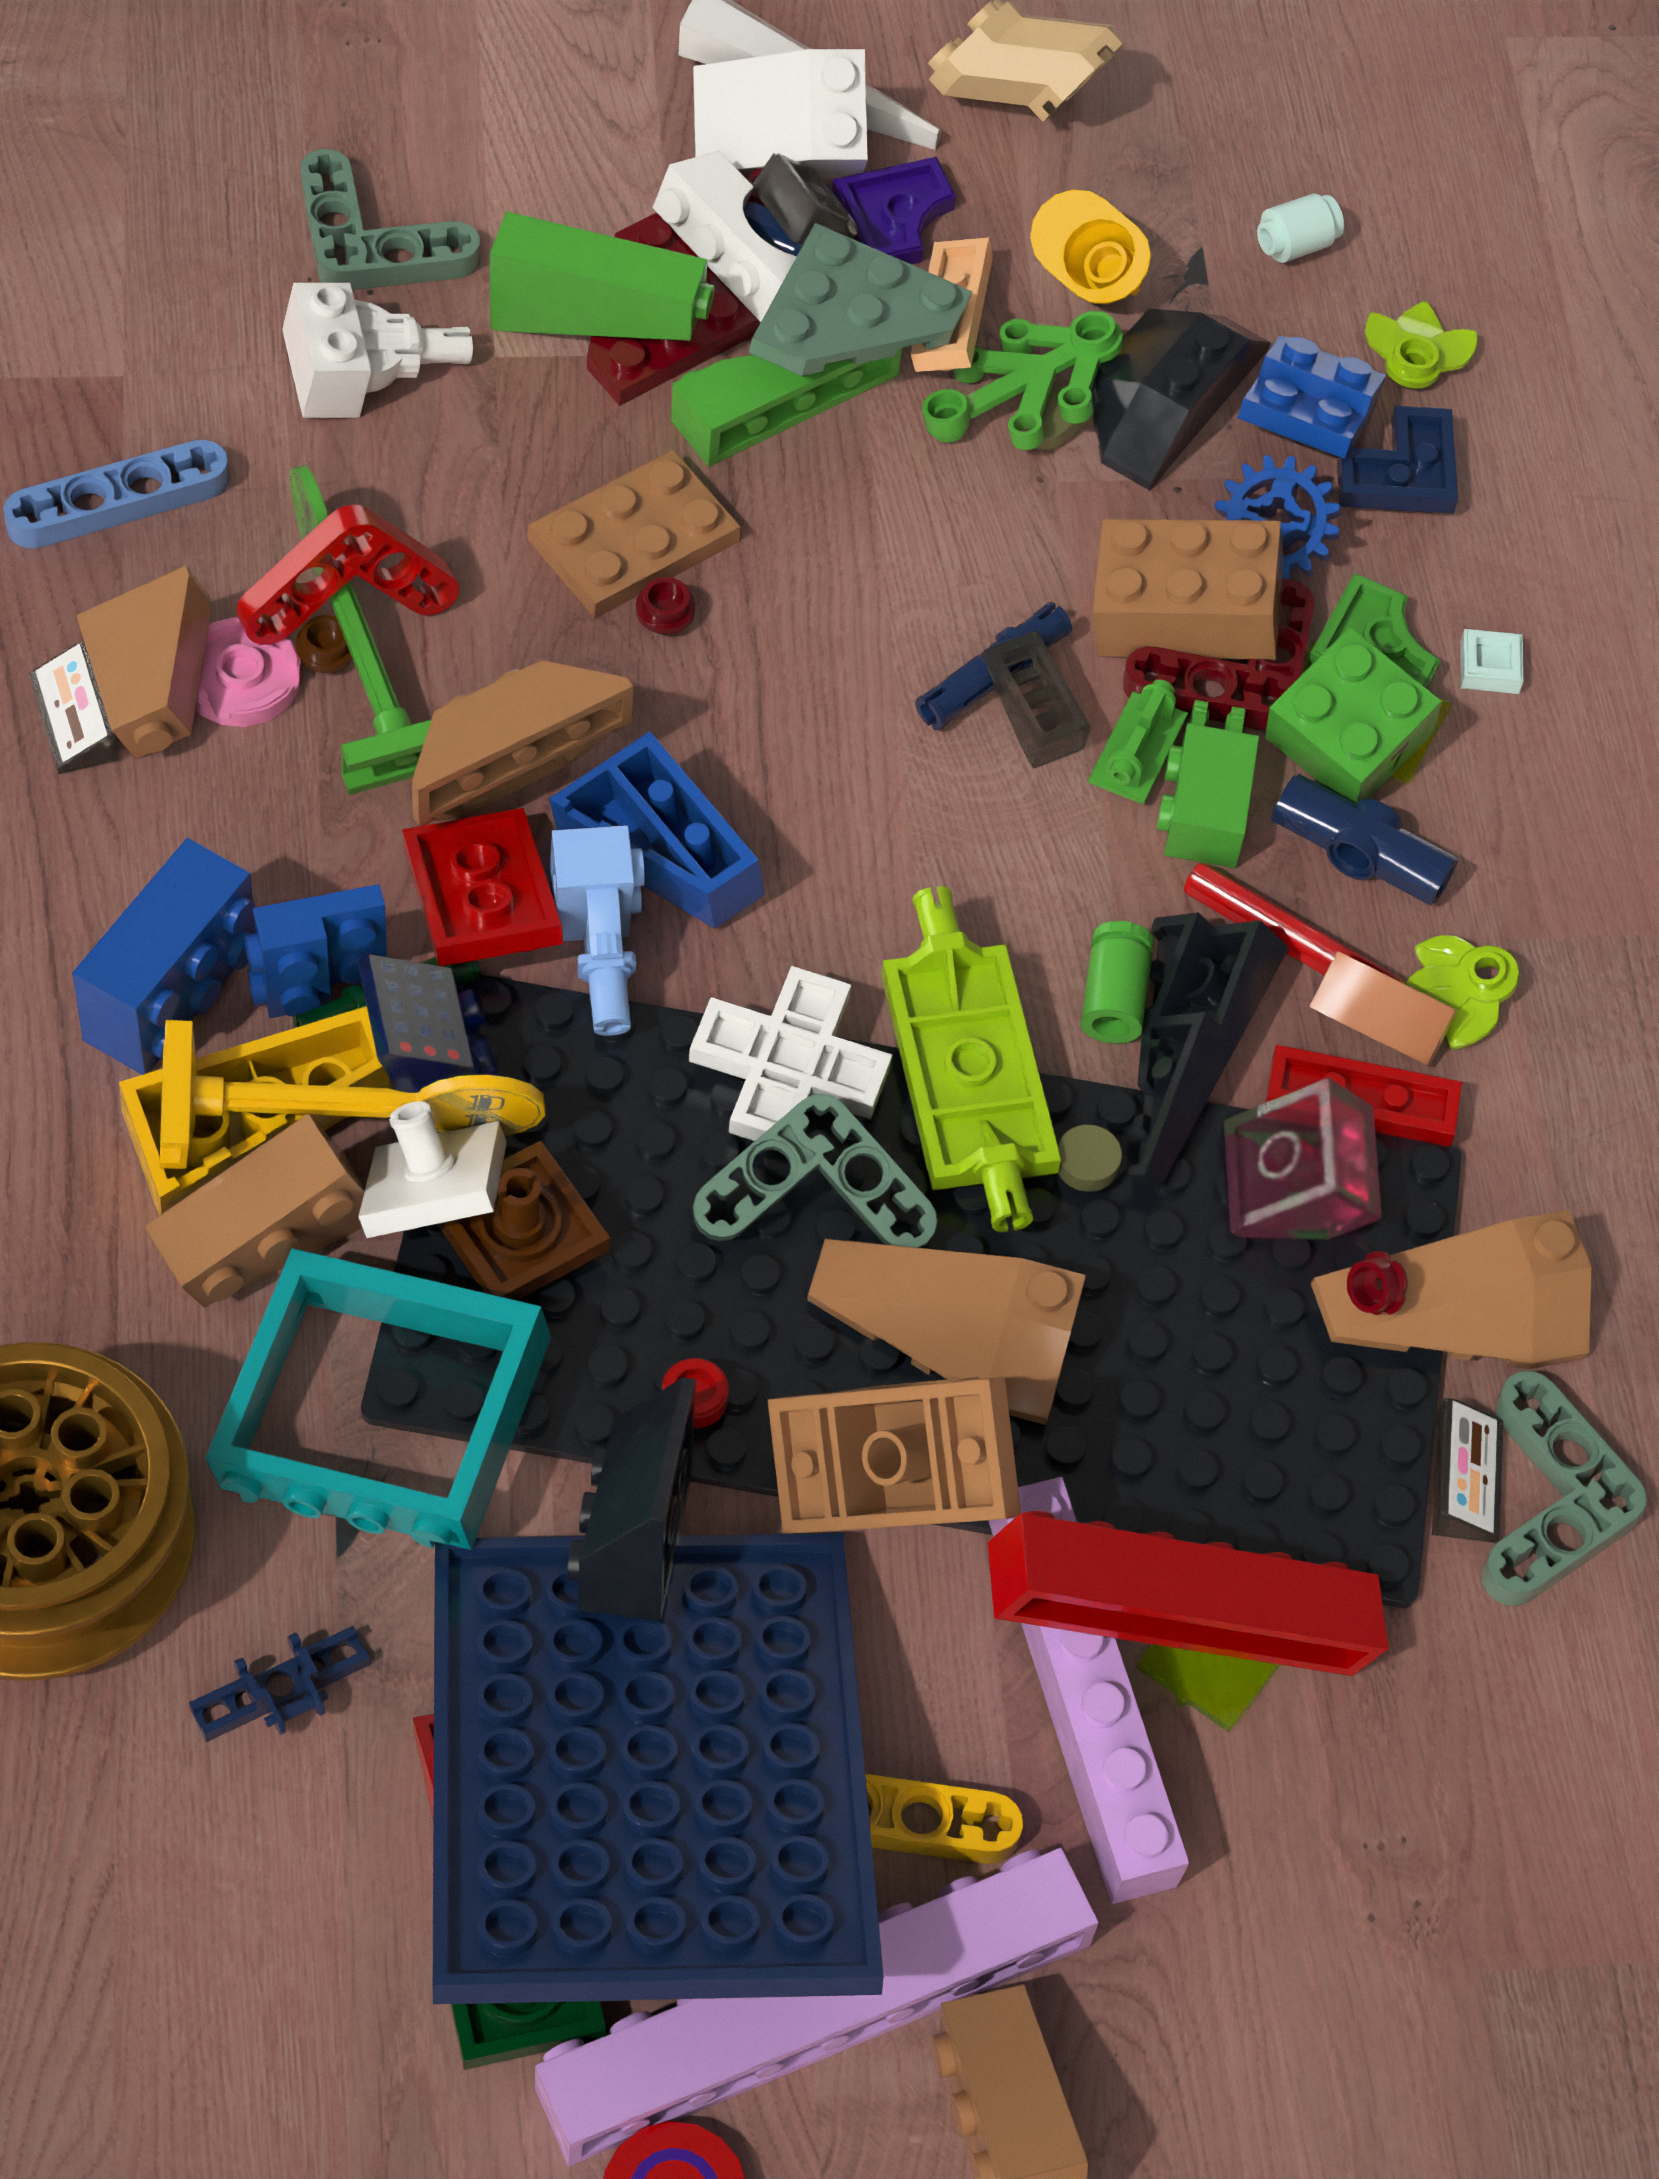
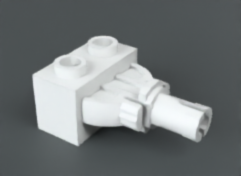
M293 283L282 331L303 418L360 417L366 393L381 390L389 386L396 378H416L419 373L420 364H470L472 360L473 341L472 336H469L470 329L468 327L421 328L420 324L413 317H410L409 314H390L372 303L354 300L350 283Z

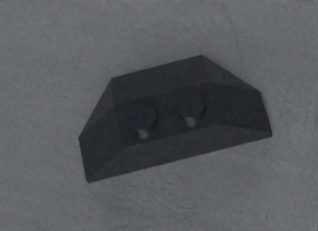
M1148 308L1123 337L1124 343L1119 354L1099 365L1091 389L1094 404L1092 418L1099 441L1098 449L1101 463L1150 491L1269 350V341L1221 315Z

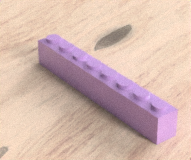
M1062 1848L1044 1855H1040L1038 1850L1023 1852L1004 1863L1000 1869L1001 1872L979 1882H977L974 1876L963 1877L942 1888L937 1893L938 1899L914 1909L911 1903H901L880 1913L878 1920L884 1975L882 1995L678 1999L677 2007L653 2017L649 2011H641L629 2015L611 2027V2034L588 2044H584L582 2039H573L555 2046L543 2056L544 2062L535 2065V2090L568 2167L619 2146L641 2128L666 2121L676 2122L939 2011L943 2002L977 1995L1090 1947L1099 1922Z

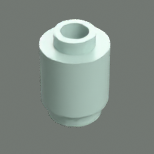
M1315 193L1266 209L1261 216V221L1257 228L1259 244L1267 255L1279 263H1285L1328 248L1336 238L1341 237L1343 234L1344 219L1342 211L1332 196H1320Z

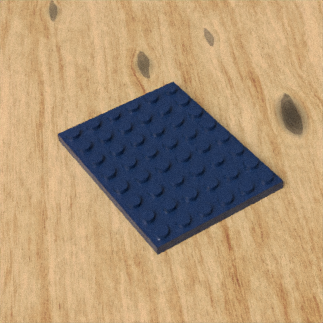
M843 1533L679 1535L661 1621L578 1611L579 1582L568 1581L567 1570L572 1540H584L585 1536L476 1538L472 1550L435 1542L433 2004L882 1995L884 1975Z

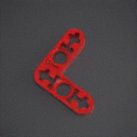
M347 505L338 508L326 517L247 590L238 601L236 611L247 637L252 642L260 645H271L282 641L292 634L355 575L420 615H435L443 612L455 602L460 590L459 584L444 558L369 508L362 505ZM394 553L405 554L404 558L395 566L378 568L379 563L388 555ZM313 567L323 568V572L313 581L307 583L296 582L298 576L305 570ZM420 575L422 581L427 584L418 586L415 579Z

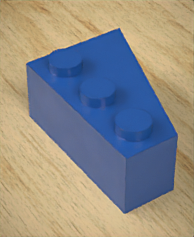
M651 731L549 798L557 830L628 825L630 849H642L644 887L714 929L765 895L759 859Z

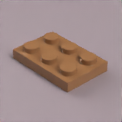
M671 450L528 525V540L595 619L638 596L650 581L660 577L672 578L740 541L741 527L674 450Z

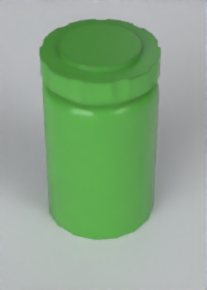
M1109 921L1100 924L1093 931L1080 1026L1084 1033L1098 1041L1112 1044L1127 1043L1141 1035L1152 961L1151 956L1154 948L1153 935L1141 925L1128 921Z

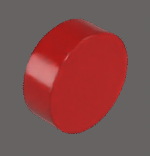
M699 1358L685 1359L674 1364L663 1378L662 1390L681 1378L696 1379L694 1428L707 1427L718 1421L724 1414L728 1402L729 1385L724 1372L714 1363Z

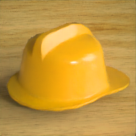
M1069 190L1056 194L1045 202L1033 219L1030 239L1034 255L1048 272L1075 295L1092 304H1110L1125 299L1129 295L1136 296L1140 292V285L1149 271L1151 261L1149 241L1134 223L1107 200L1091 191Z

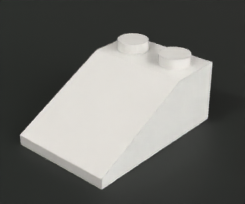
M807 49L693 67L695 157L720 151L745 178H748L751 173L762 168L778 169L789 178H842L864 172L868 160L865 49Z

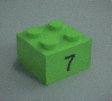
M1349 627L1269 708L1265 738L1325 788L1357 804L1360 800L1369 799L1435 732L1442 701Z

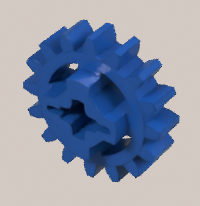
M1264 456L1263 470L1257 473L1251 466L1245 463L1241 466L1245 480L1241 484L1228 479L1225 481L1224 486L1231 499L1230 501H1215L1214 508L1216 513L1227 517L1226 520L1267 521L1264 517L1274 518L1277 509H1284L1287 519L1291 523H1281L1282 549L1285 550L1298 541L1307 543L1298 551L1283 556V579L1291 580V570L1298 567L1307 577L1313 575L1310 560L1314 556L1328 561L1331 557L1329 549L1323 543L1324 540H1337L1340 538V529L1328 523V520L1335 519L1341 515L1339 503H1325V500L1334 493L1331 482H1324L1316 486L1314 483L1318 476L1317 467L1310 465L1301 474L1297 472L1294 456H1288L1283 468H1275L1271 456ZM1272 485L1271 490L1259 498H1249L1258 489ZM1297 488L1311 499L1316 508L1317 516L1311 515V511L1300 509L1296 503Z

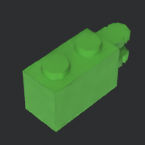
M1195 700L1190 723H1187L1182 747L1170 745L1164 781L1175 782L1173 795H1162L1156 830L1167 831L1164 856L1236 869L1245 836L1259 736L1242 733L1245 709L1233 706L1230 713L1227 714L1224 730L1207 727L1209 719L1208 702Z

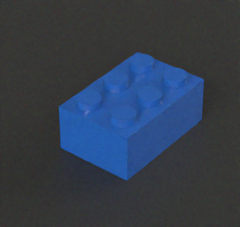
M188 837L183 841L72 972L84 1042L141 1075L149 1073L160 1059L163 1060L165 1021H192L198 1013L200 1015L206 1014L215 1004L220 994L222 983L235 968L241 970L248 964L244 935L255 934L253 917L255 903L253 902L250 872Z

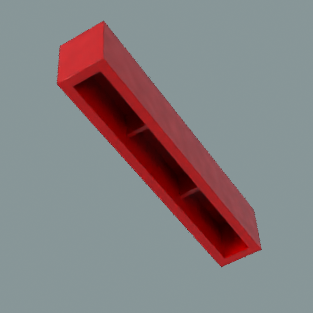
M1045 1511L1020 1513L988 1541L994 1619L1353 1676L1389 1649L1378 1574L1350 1570V1567L1344 1563L1315 1564L1293 1560L1289 1554L1281 1552L1257 1554L1234 1550L1232 1545L1223 1542L1199 1544L1176 1540L1172 1534L1166 1532L1142 1534L1115 1529L1114 1525L1102 1521L1088 1523L1055 1519L1051 1513Z

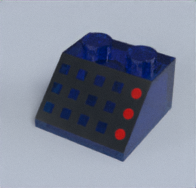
M370 954L357 958L377 1058L400 1092L417 1093L422 1088L438 1080L457 1076L498 1074V1066L492 1048L485 1037H480L478 1027L487 1024V1019L479 995L474 988L465 991L451 968Z

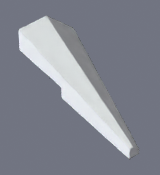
M692 0L680 23L678 55L705 64L810 49L732 0ZM866 83L868 130L936 150L941 139L942 130Z

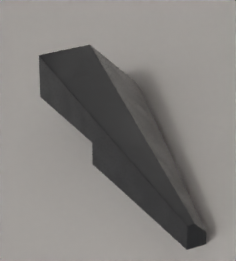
M1199 912L1157 917L1153 921L1151 933L1158 940L1157 959L1151 961L1149 979L1154 984L1153 1006L1145 1009L1137 1082L1138 1087L1145 1094L1143 1114L1134 1117L1133 1132L1140 1139L1139 1162L1129 1169V1176L1137 1183L1154 1189L1162 1187L1289 949L1260 920L1213 926Z

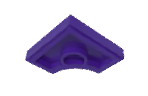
M937 156L833 179L832 195L852 238L911 265L922 262L923 245L921 236L923 230L936 217L953 211L955 208L956 195Z

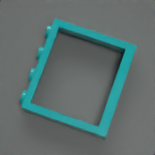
M291 1248L205 1460L219 1487L239 1493L243 1502L254 1503L259 1498L283 1503L288 1510L307 1518H319L322 1513L344 1518L355 1528L371 1534H382L385 1532V1529L408 1534L419 1544L432 1549L435 1542L472 1550L551 1340L542 1307ZM308 1305L503 1351L448 1498L249 1450Z

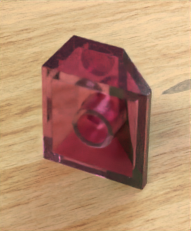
M1327 1077L1224 1120L1230 1232L1238 1237L1329 1240L1382 1219L1373 1106L1337 1082Z

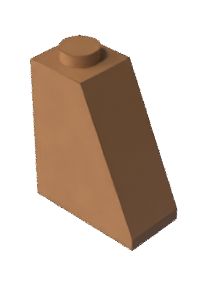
M183 566L76 615L111 730L135 759L147 754L163 751L171 743L185 738L192 733L212 602L208 593L187 566Z

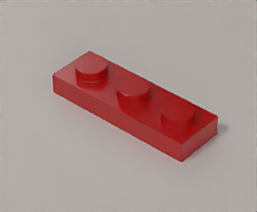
M1276 1044L1271 1059L1263 1110L1450 1147L1456 1131L1462 1081Z

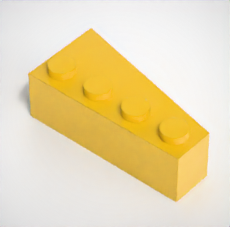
M369 1006L196 1058L197 1076L224 1077V1082L389 1088L390 1060ZM163 1069L119 1082L122 1113L159 1216L306 1115L223 1111L222 1116L195 1115V1129L186 1169L159 1168ZM310 1115L324 1131L349 1117Z

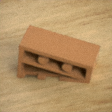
M306 1114L152 1220L144 1228L181 1288L201 1306L206 1307L214 1302L227 1299L238 1290L284 1268L291 1248L314 1253L362 1229L359 1213L366 1183L349 1157L309 1114Z
M1025 1985L941 2003V2030L939 2034L931 2035V2050L939 2077L941 2079L949 2077L953 2092L950 2095L953 2120L959 2137H965L970 2155L973 2179H1087L1088 2160Z

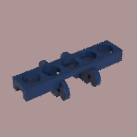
M354 1626L304 1648L301 1647V1640L296 1632L287 1636L294 1658L256 1676H253L252 1672L248 1673L243 1657L235 1660L234 1666L239 1676L238 1680L189 1702L190 1711L205 1741L208 1742L265 1714H269V1716L263 1718L266 1726L274 1725L280 1735L286 1733L284 1722L309 1710L314 1709L319 1716L326 1714L323 1701L328 1700L325 1690L320 1692L317 1690L370 1665V1656L361 1645ZM342 1645L349 1646L356 1652L355 1655L335 1664L330 1660L331 1652L336 1647ZM312 1660L322 1663L325 1669L318 1671ZM286 1675L291 1678L294 1683L292 1691L285 1696L271 1694L267 1689V1684L274 1676ZM242 1691H246L252 1703L239 1709L235 1703L236 1698ZM213 1705H223L230 1711L229 1714L208 1724L203 1718L205 1711Z

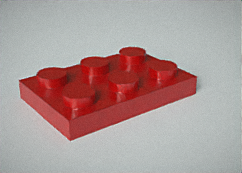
M524 808L402 829L405 853L438 966L470 963L475 960L518 952H529L563 944L562 924Z

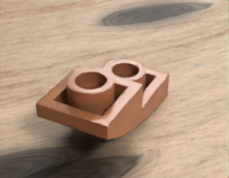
M1337 951L1309 1006L1429 1067L1458 1012L1456 1009Z

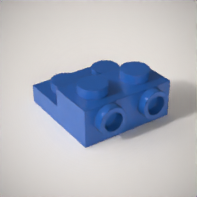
M1279 335L1264 358L1259 377L1245 395L1237 418L1345 459L1373 415L1386 374L1373 370L1370 364L1359 358H1340L1319 350V347L1308 339L1302 337L1287 338Z
M380 884L253 908L255 934L244 935L250 967L247 970L254 1007L266 1005L269 1019L285 1015L293 1017L298 1013H305L331 1001L330 985L342 982L358 984L373 978L369 954L387 957L386 912ZM382 961L384 971L388 972L387 962Z

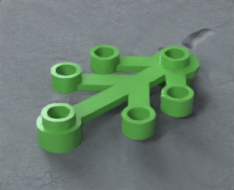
M1089 311L1079 315L1072 321L1070 327L1031 324L1025 319L1007 321L999 331L1003 351L982 350V348L975 345L971 368L953 369L954 377L962 383L977 382L986 373L1005 374V376L967 396L952 389H942L930 394L922 404L926 430L940 442L950 443L957 441L965 435L971 419L1024 392L1018 412L1008 421L1010 440L1014 447L1021 450H1030L1038 447L1045 438L1042 415L1057 373L1074 365L1069 386L1063 388L1057 397L1061 418L1068 423L1078 424L1087 421L1093 415L1094 404L1091 389L1099 365L1113 359L1123 347L1124 339L1121 327L1109 314L1101 311ZM1035 346L1056 348L1044 355L1030 354ZM1077 402H1080V403H1081V404H1078V405H1071V404L1077 403ZM1024 429H1032L1026 432H1021Z

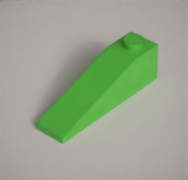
M902 348L898 349L897 356L854 365L852 359L827 363L824 366L823 372L800 376L755 355L721 360L702 370L690 371L680 380L673 383L671 422L705 464L710 467L898 376Z

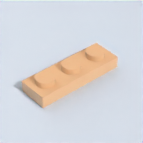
M989 237L934 242L928 272L973 292L968 307L948 345L927 349L924 343L912 345L910 355L915 372L971 368L993 260V251Z

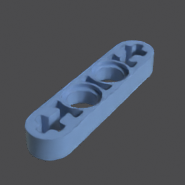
M195 440L21 489L13 493L6 500L3 507L7 535L13 543L20 547L30 549L41 548L212 499L220 495L227 488L229 482L227 454L220 445L213 441ZM203 465L204 469L209 473L201 474L194 467ZM171 472H176V481L180 482L172 483ZM147 477L153 478L162 484L157 491L149 494L136 493L130 488L134 481ZM84 494H96L105 500L100 507L94 510H82L73 505V502ZM62 504L63 516H58L57 506L54 507L55 505ZM27 514H34L36 519L40 521L30 523L29 520L23 516Z

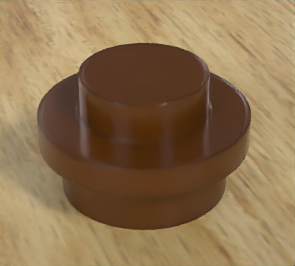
M319 615L313 617L304 624L297 634L295 640L296 651L301 663L312 671L319 673L337 672L348 666L353 660L335 616Z

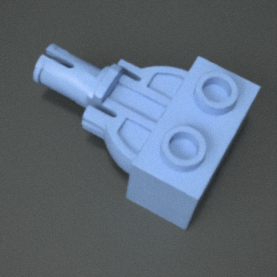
M628 825L552 830L549 887L562 924L563 942L579 940L584 942L585 954L578 956L577 974L579 979H583L584 982L589 984L594 1032L603 1036L619 1035L627 1032L631 1027L627 979L636 972L637 962L634 952H623L622 937H629L631 914L642 912L640 886H644V862L641 848L630 849Z

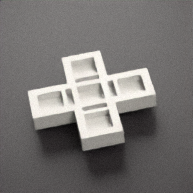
M791 966L771 1016L719 999L710 998L690 1047L689 1062L746 1079L730 1118L729 1133L756 1141L798 1103L816 1094L833 1096L842 1102L852 1114L871 1119L891 1067L892 1054L835 1037L850 998L851 984Z

